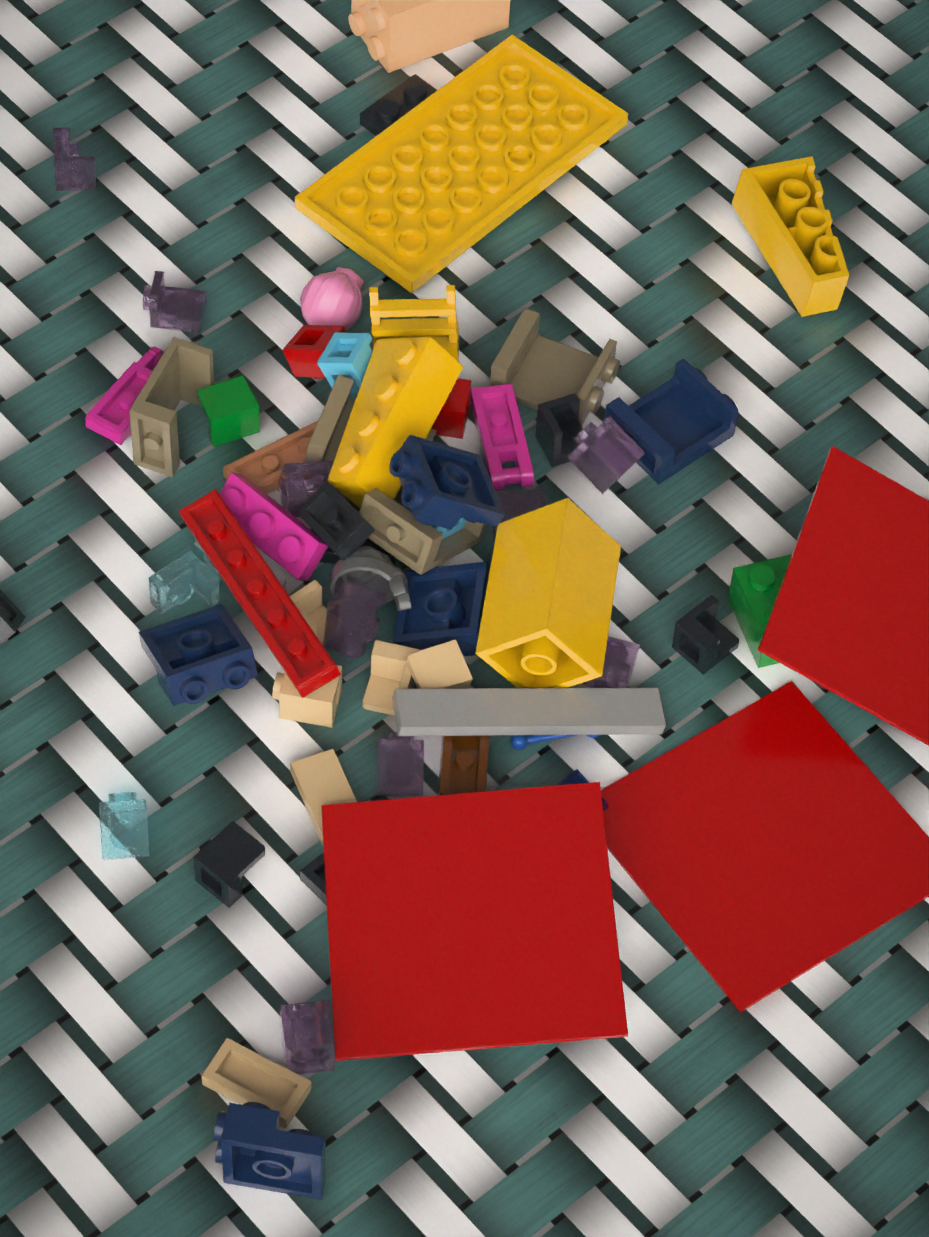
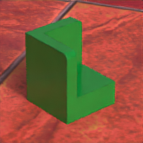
M243 375L197 390V399L209 422V440L214 447L260 432L259 404Z

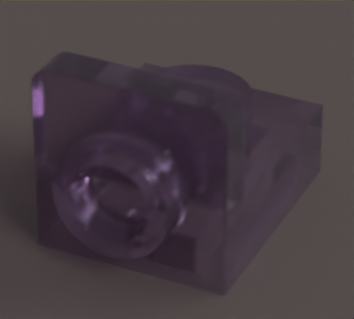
M69 127L53 128L56 191L96 189L95 158L93 156H79L78 144H70Z
M155 271L152 286L146 285L143 294V310H149L151 328L200 333L206 305V291L166 287L164 272Z
M608 636L602 676L583 682L582 685L590 688H628L639 655L640 644Z
M387 732L386 739H378L377 796L423 797L424 740H414V736H398V732Z

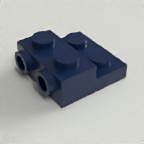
M409 435L401 448L393 454L389 468L391 475L399 477L400 484L403 487L402 503L404 506L411 508L415 520L422 524L435 525L452 530L459 519L464 518L472 523L479 522L497 527L506 514L481 455L413 435Z
M488 562L435 567L422 575L414 570L405 571L404 574L408 579L411 609L398 611L393 643L424 650L456 639L463 657L477 655L475 652L490 572Z
M222 604L138 632L141 646L156 668L159 684L173 706L181 703H200L206 698L207 694L224 688L240 689L250 679L258 677L252 646Z
M247 1102L243 1105L229 1103L227 1112L219 1111L214 1130V1141H218L215 1163L223 1165L224 1183L322 1200L325 1186V1138L317 1137L314 1133L304 1129H291L288 1132L280 1130L279 1111L271 1110L268 1106L261 1103Z

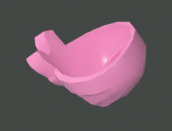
M340 267L336 268L334 272L322 273L312 277L303 288L300 297L303 318L308 325H341L345 327V330L350 329L359 319L363 308L360 290L365 282L352 269Z

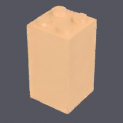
M351 0V14L348 16L349 25L354 35L360 36L363 39L371 57L375 61L378 60L385 70L390 73L509 28L510 0Z

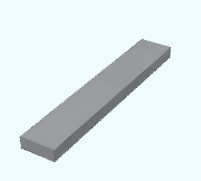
M658 688L395 689L392 697L398 736L662 734L666 727Z

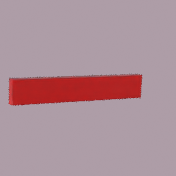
M214 489L179 510L178 512L182 520L300 696L304 698L340 676L341 673L337 665L218 491Z

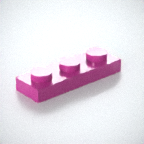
M231 472L219 494L250 540L296 579L309 581L328 545L314 531L244 475Z

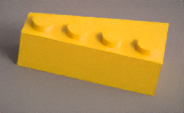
M813 156L742 169L732 200L733 208L801 317L837 310L849 278V272L838 237L833 236L831 224L833 220L830 211L825 210L822 201L823 188L821 182L816 180L814 175L816 166Z
M431 337L376 340L327 481L359 508H361L365 493L375 488L394 500L401 484L399 477H395L390 473L389 466L393 454L401 448L409 435L426 439L463 366Z

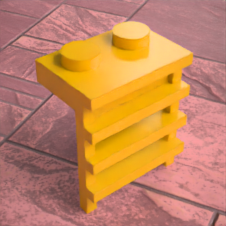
M446 285L447 298L379 300L378 287H370L373 349L376 340L431 337L459 362V322H457L455 285ZM448 316V318L380 319V317Z

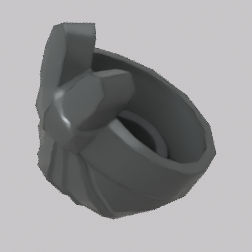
M363 546L357 548L344 561L340 558L335 563L330 573V589L333 597L343 604L357 607H373L384 605L395 599L397 611L411 609L407 576L401 568L393 565L388 555L371 546Z

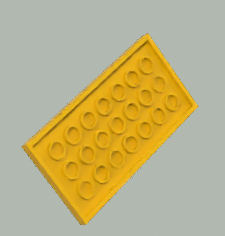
M511 35L295 196V208L407 291L413 293L625 127L628 122V113L523 41Z

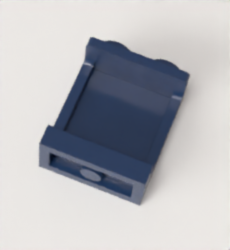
M681 359L675 365L672 379L628 406L618 397L607 404L603 432L654 481L660 484L733 437L738 417V408L728 395L722 394L708 381L701 370L694 368L685 359Z

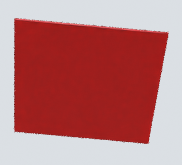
M832 446L822 469L758 651L928 746L929 501Z
M792 681L601 790L607 849L740 1013L929 897L928 835Z
M600 782L321 805L335 1061L628 1037Z

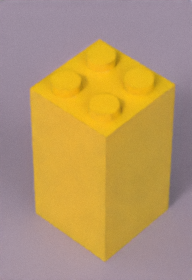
M569 498L504 521L497 526L475 654L516 688H568L601 677L603 674L621 546Z

